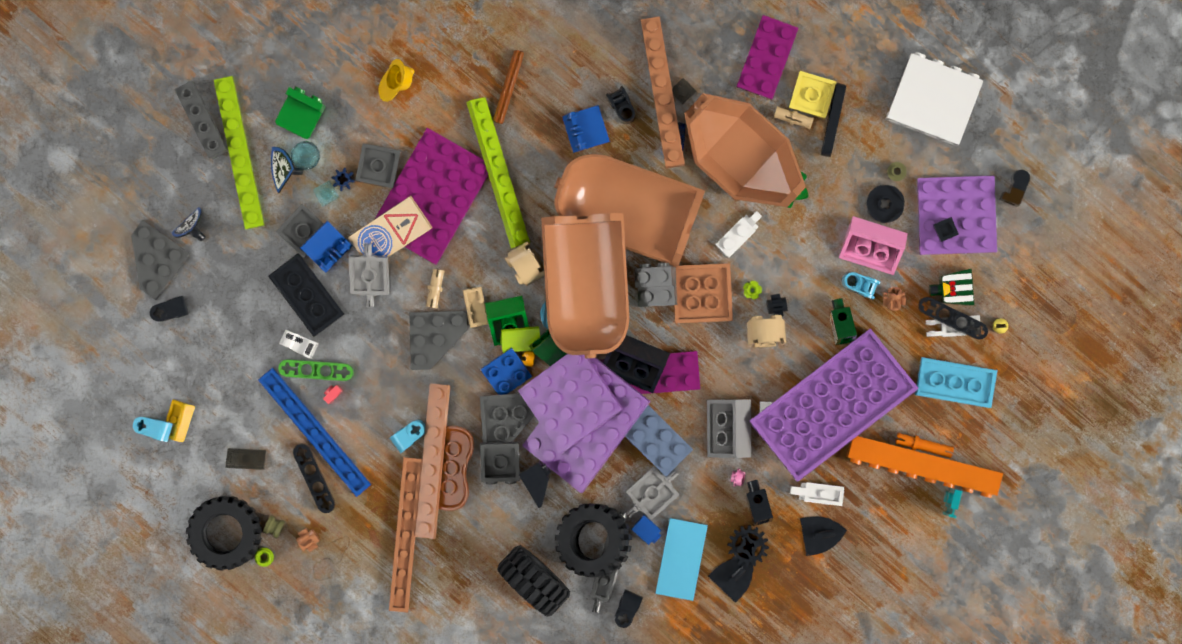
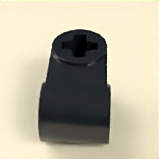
M621 86L619 90L611 94H605L620 122L623 124L632 123L635 119V110L624 87ZM624 110L631 111L632 116L629 119H624L621 116Z
M183 296L156 304L151 307L149 312L151 319L157 322L176 319L189 314ZM158 308L159 310L164 311V313L161 314V318L159 316H155V313H157Z
M625 589L614 617L617 626L627 628L631 625L642 602V596ZM627 614L626 618L628 621L620 624L619 615Z

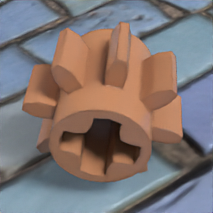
M898 287L889 288L887 292H883V306L887 305V308L891 311L899 310L901 305H906V293L902 292Z
M305 528L298 533L300 537L296 541L303 551L308 549L311 552L318 547L316 543L320 539L313 529L308 531Z

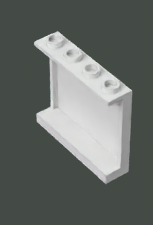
M915 52V54L911 53L885 120L957 147L962 139L983 80L979 79L980 76L977 74L961 72L962 69L956 66L949 68L944 66V62L933 59L931 61L926 59L924 54Z

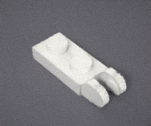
M980 315L970 316L980 321ZM959 317L956 324L959 328H964L967 321L964 317ZM926 320V325L941 324V331L926 332L927 337L965 336V334L937 320ZM971 321V325L966 331L969 332L972 329L976 331V335L981 334V326L975 328L972 326L974 322Z

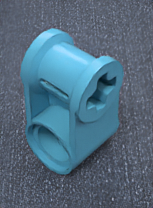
M855 272L846 273L841 281L844 288L872 300L875 298L873 295L877 285H880V281ZM850 275L856 279L854 286H849L847 283V278Z
M138 417L133 422V429L138 434L168 442L173 423Z
M415 420L400 429L389 439L398 451L402 453L425 434L426 425L421 420ZM413 425H419L421 427V429H419V432H413L415 428Z

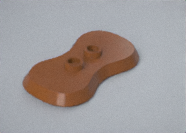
M446 426L439 509L445 511H455L462 508L469 496L466 469L474 451V439L468 430L459 426Z

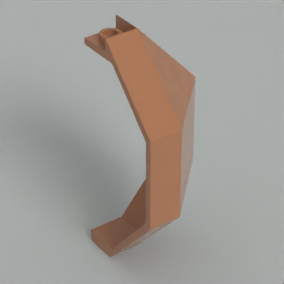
M702 93L696 102L684 113L694 163L733 199L788 207L805 189L806 186L790 140L750 103Z

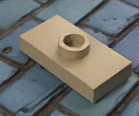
M482 287L462 290L470 328L488 325Z

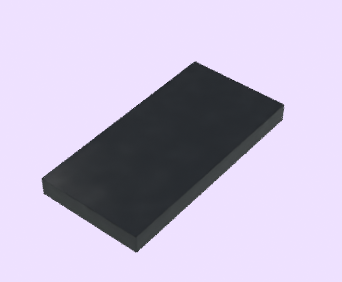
M299 253L268 275L313 337L345 315Z

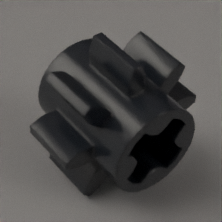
M780 294L771 295V299L766 300L768 314L782 315L783 317V312L788 311L786 297L781 298Z

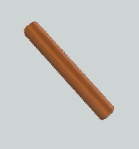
M515 50L493 118L495 123L503 124L524 56L522 51Z

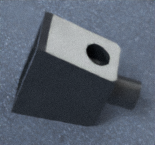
M758 480L747 482L749 493H746V499L753 526L772 522L773 515L766 490L760 489ZM760 498L761 503H755L754 499Z

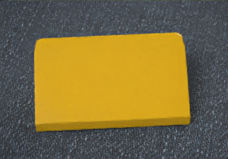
M172 399L166 422L173 423L169 439L184 442L195 406Z

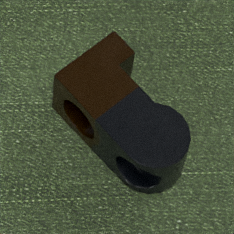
M1022 169L1014 172L1011 176V185L1008 193L1003 192L999 200L1016 207L1020 206L1030 181L1029 173Z

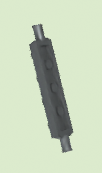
M620 512V514H622V515L624 516V518H625L624 522H625V521H626V517H627L628 514H627V513H624V512ZM608 534L606 537L602 555L605 553L608 547ZM614 570L613 574L595 577L590 598L595 601L592 612L600 614L602 603L610 602L618 570Z

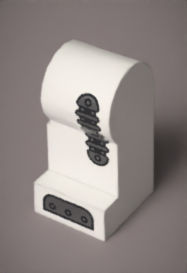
M286 329L279 344L311 359L319 344Z

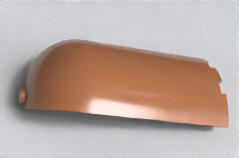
M598 154L584 155L572 160L565 168L562 178H557L554 187L557 189L555 208L559 216L581 217L594 214L623 213L625 249L664 263H669V265L675 267L679 266L705 190L612 157Z
M623 213L541 218L547 323L553 341L563 352L570 355H584L585 359L596 358V354L614 351L623 342L629 326Z

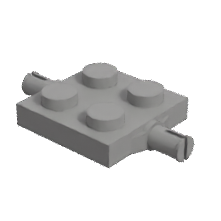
M364 243L363 255L349 256L350 294L366 296V307L373 308L374 296L389 294L388 256L372 254V243Z
M654 466L626 491L634 503L626 512L630 514L629 517L632 518L640 510L650 520L654 519L680 495L671 483L679 473L673 469L665 476Z

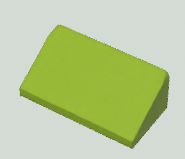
M539 326L502 329L500 340L502 352L505 353L510 348H513L515 352L531 351L529 345L540 337Z

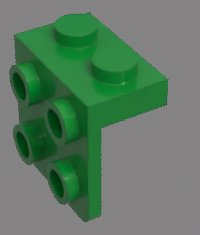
M296 86L294 89L289 87L285 93L288 97L275 123L304 139H309L326 106L321 103L322 99L314 95L310 98L304 95L306 91Z

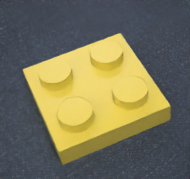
M799 71L789 109L826 119L836 81Z

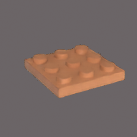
M730 263L676 267L677 305H674L675 324L733 321Z

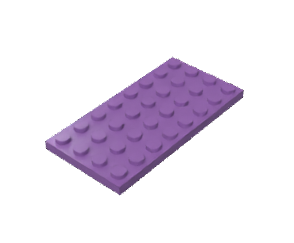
M869 329L749 422L795 481L799 482L919 388L874 332Z

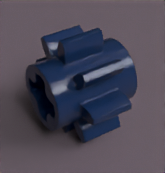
M346 168L343 169V172H339L336 169V177H331L336 181L333 187L339 185L341 192H343L345 187L351 190L349 185L356 182L351 179L354 173L350 172L347 174ZM343 175H345L348 181L344 182L342 185V183L339 181V178H342Z

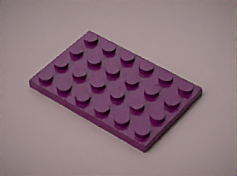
M426 128L375 219L412 196L433 228L404 247L437 265L488 177L484 160L431 129Z

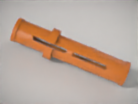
M900 432L896 435V437L904 440L896 438L895 444L911 447V450L914 451L918 449L952 458L953 454L950 452H954L953 446L921 439L917 435L913 437Z

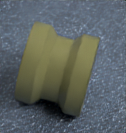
M271 515L263 533H270L274 538L278 539L285 521L277 520L275 516Z

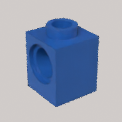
M644 514L631 528L648 545L651 542L655 544L661 537L659 534L661 529Z

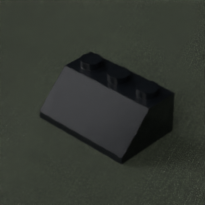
M626 335L617 349L607 353L603 364L627 383L654 393L670 353Z
M541 461L519 473L520 478L538 508L543 505L550 478L549 474L551 473L549 467L545 463L542 464Z

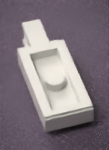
M757 211L750 218L745 215L715 245L729 258L756 231L758 226L755 223L762 216Z
M806 482L801 483L800 487L790 486L789 494L799 495V500L804 502L842 506L844 487Z

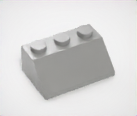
M751 399L707 400V457H751V424L749 422L751 420Z

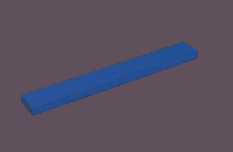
M273 367L258 379L356 497L372 485Z

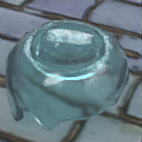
M302 141L294 145L291 151V159L296 167L309 170L317 166L320 160V151L314 143Z

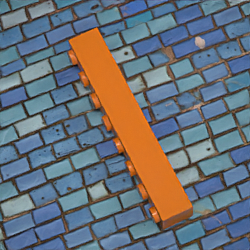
M857 436L849 443L846 457L851 458L850 462L861 465L862 461L869 463L868 467L880 469V466L887 467V472L898 474L899 471L906 472L907 477L917 479V476L925 477L924 481L934 484L938 480L944 482L943 486L954 488L955 485L961 486L962 491L973 493V490L981 491V496L989 498L992 495L998 496L1003 473L860 436Z

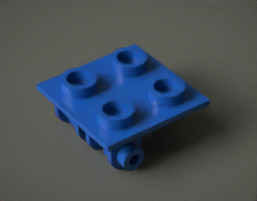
M599 105L562 116L573 153L610 142Z
M326 221L300 248L326 273L353 245Z
M510 348L480 369L498 395L508 394L532 377L513 348Z

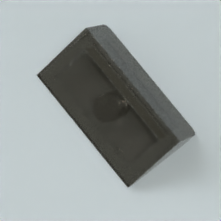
M228 448L225 468L265 470L266 450Z

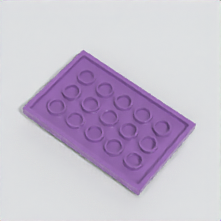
M597 358L589 359L623 410L563 454H560L540 423H538L522 445L580 493L585 491L651 402Z

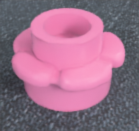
M740 468L737 469V472L733 471L731 475V482L734 487H742L746 473L740 471Z

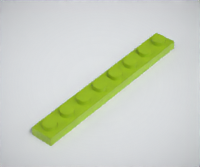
M229 76L215 79L214 85L245 229L265 226L234 78Z
M486 97L470 100L466 104L511 249L519 247L527 241L530 243Z

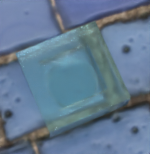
M330 180L313 189L322 207L340 198Z

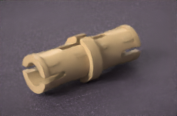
M777 106L774 118L790 122V125L796 124L808 129L811 128L814 119L813 117L799 114L796 110L793 112Z
M433 269L431 283L428 285L429 293L426 306L438 309L445 271Z

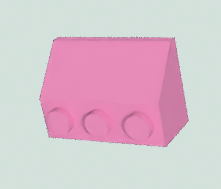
M853 216L847 229L839 258L894 275L904 252L908 233Z

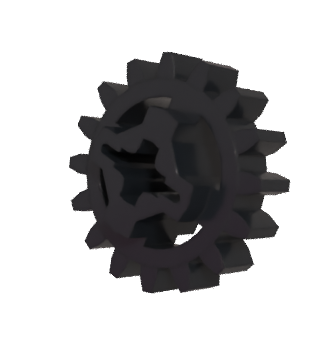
M748 525L747 529L740 526V532L734 530L736 535L729 536L732 543H727V546L732 547L728 553H734L732 560L734 561L738 558V565L745 562L746 567L749 566L750 562H752L753 566H756V560L762 563L761 556H767L764 549H769V546L765 545L768 538H762L765 533L763 531L758 533V527L751 530V525ZM748 533L756 535L758 539L753 540L749 538ZM741 536L740 544L735 546L737 539ZM745 538L750 544L753 543L750 550L751 554L746 548L743 549V546L746 545ZM761 546L759 553L755 556L756 548ZM743 552L747 554L749 559L742 558L738 553Z

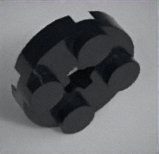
M877 186L867 197V212L872 219L880 223L893 222L904 211V196L894 186ZM882 199L890 201L888 204L889 209L881 207Z

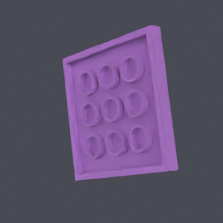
M994 176L917 178L920 255L997 252ZM952 217L959 235L940 242L933 224Z
M566 354L518 390L560 454L566 452L623 410L590 359H585L584 355Z

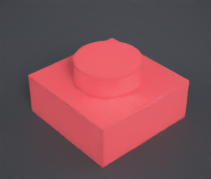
M331 385L324 392L326 396L323 399L328 404H331L343 392V389L339 385L335 387Z

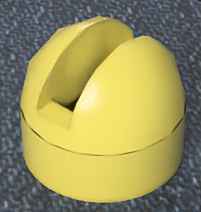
M1003 318L996 319L992 324V328L998 334L1005 333L1008 330V322ZM996 324H1005L1006 327L996 328Z

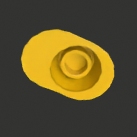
M400 59L393 60L380 81V99L389 102L399 91L407 90L411 86L414 69L404 65Z

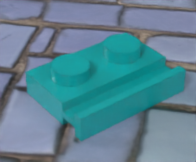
M950 487L949 491H945L943 502H946L947 511L943 512V515L956 518L954 512L955 509L958 510L963 491Z

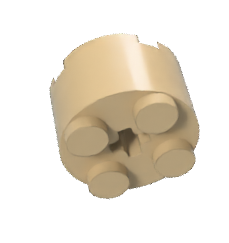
M528 241L510 251L508 257L505 258L509 267L515 269L517 273L515 277L519 284H525L526 286L545 276L544 271H542L544 264L535 249L530 250L528 246L531 244Z
M772 315L770 319H763V316H754L746 323L749 347L753 344L757 348L774 347L776 342H781V345L786 344L785 320L782 319V315Z

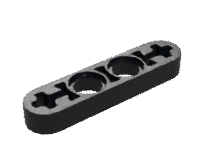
M836 84L821 156L831 157L846 91L845 84Z
M924 297L918 302V309L922 314L971 338L980 340L984 339L988 334V328L984 323L933 298ZM930 301V306L936 308V304L939 305L935 316L932 315L933 310H924L923 302ZM941 309L949 311L948 319L943 320L940 318L939 312ZM959 317H964L967 321L964 328H959L956 324ZM972 321L974 322L972 326L975 328L981 326V330L984 333L976 336V331L970 329L967 332L966 330L970 327Z
M306 444L295 446L293 450L294 458L318 509L322 513H330L334 510L336 503L310 447ZM300 447L307 450L305 453L306 459L311 457L312 461L301 464L304 458L302 455H297ZM308 464L314 465L316 469L313 475H308L305 472V467ZM315 482L323 484L324 489L322 492L317 493L314 491L313 485ZM325 492H327L328 496L324 497L327 502L331 501L329 510H327L326 507L322 508L321 505L324 503V501L322 498L318 500L317 496L323 495Z

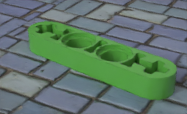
M283 360L278 367L280 374L285 377L348 381L354 374L352 366L342 363ZM287 363L291 367H296V363H299L298 375H295L296 371L293 370L286 374V370H283L282 367L286 366ZM304 364H309L312 367V372L309 375H304L301 371ZM324 365L331 368V374L327 377L323 376L320 372ZM334 366H338L336 370H343L344 367H347L350 375H346V378H343V374H336L337 378H334Z

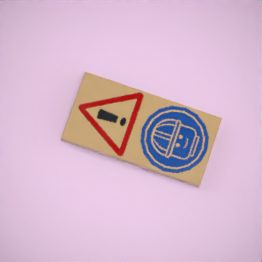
M410 196L348 238L360 255L364 254V243H372V254L389 257L433 227L412 196Z

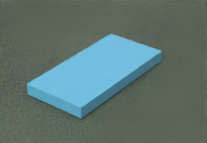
M921 357L916 385L919 389L915 391V395L991 408L998 370Z
M674 518L669 519L655 594L694 600L708 525Z

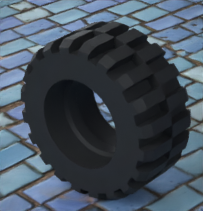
M220 496L203 502L193 511L194 514L189 518V526L186 528V534H188L186 541L187 545L190 544L191 554H195L199 563H204L206 567L210 569L215 568L220 571L231 570L248 562L256 554L258 546L262 541L261 533L263 530L259 523L261 521L260 517L255 514L256 510L247 505L246 501L239 500L238 497ZM219 515L232 516L239 522L242 528L240 543L229 551L215 549L207 538V527L210 521Z
M582 504L578 508L569 510L570 514H565L562 517L564 522L557 526V530L560 531L559 535H555V541L559 543V546H555L556 552L561 553L559 559L561 562L566 563L565 567L568 570H573L574 574L585 577H603L613 574L614 570H619L622 567L621 563L627 561L628 556L626 554L631 552L632 548L629 545V540H632V534H628L630 526L624 522V516L618 514L616 509L603 504ZM591 522L602 524L609 537L607 550L601 557L596 559L586 557L579 547L580 532L586 524Z
M521 545L515 546L498 565L497 571L504 580L529 604L547 617L552 616L570 596V591L566 585L543 562Z

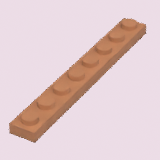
M660 16L641 19L665 168L685 166Z
M430 384L415 537L436 539L450 385Z
M403 458L389 611L409 612L423 460L419 458Z

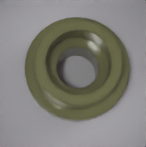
M900 162L892 163L887 169L888 177L893 181H901L907 173L906 167ZM895 168L900 169L899 175L894 174Z

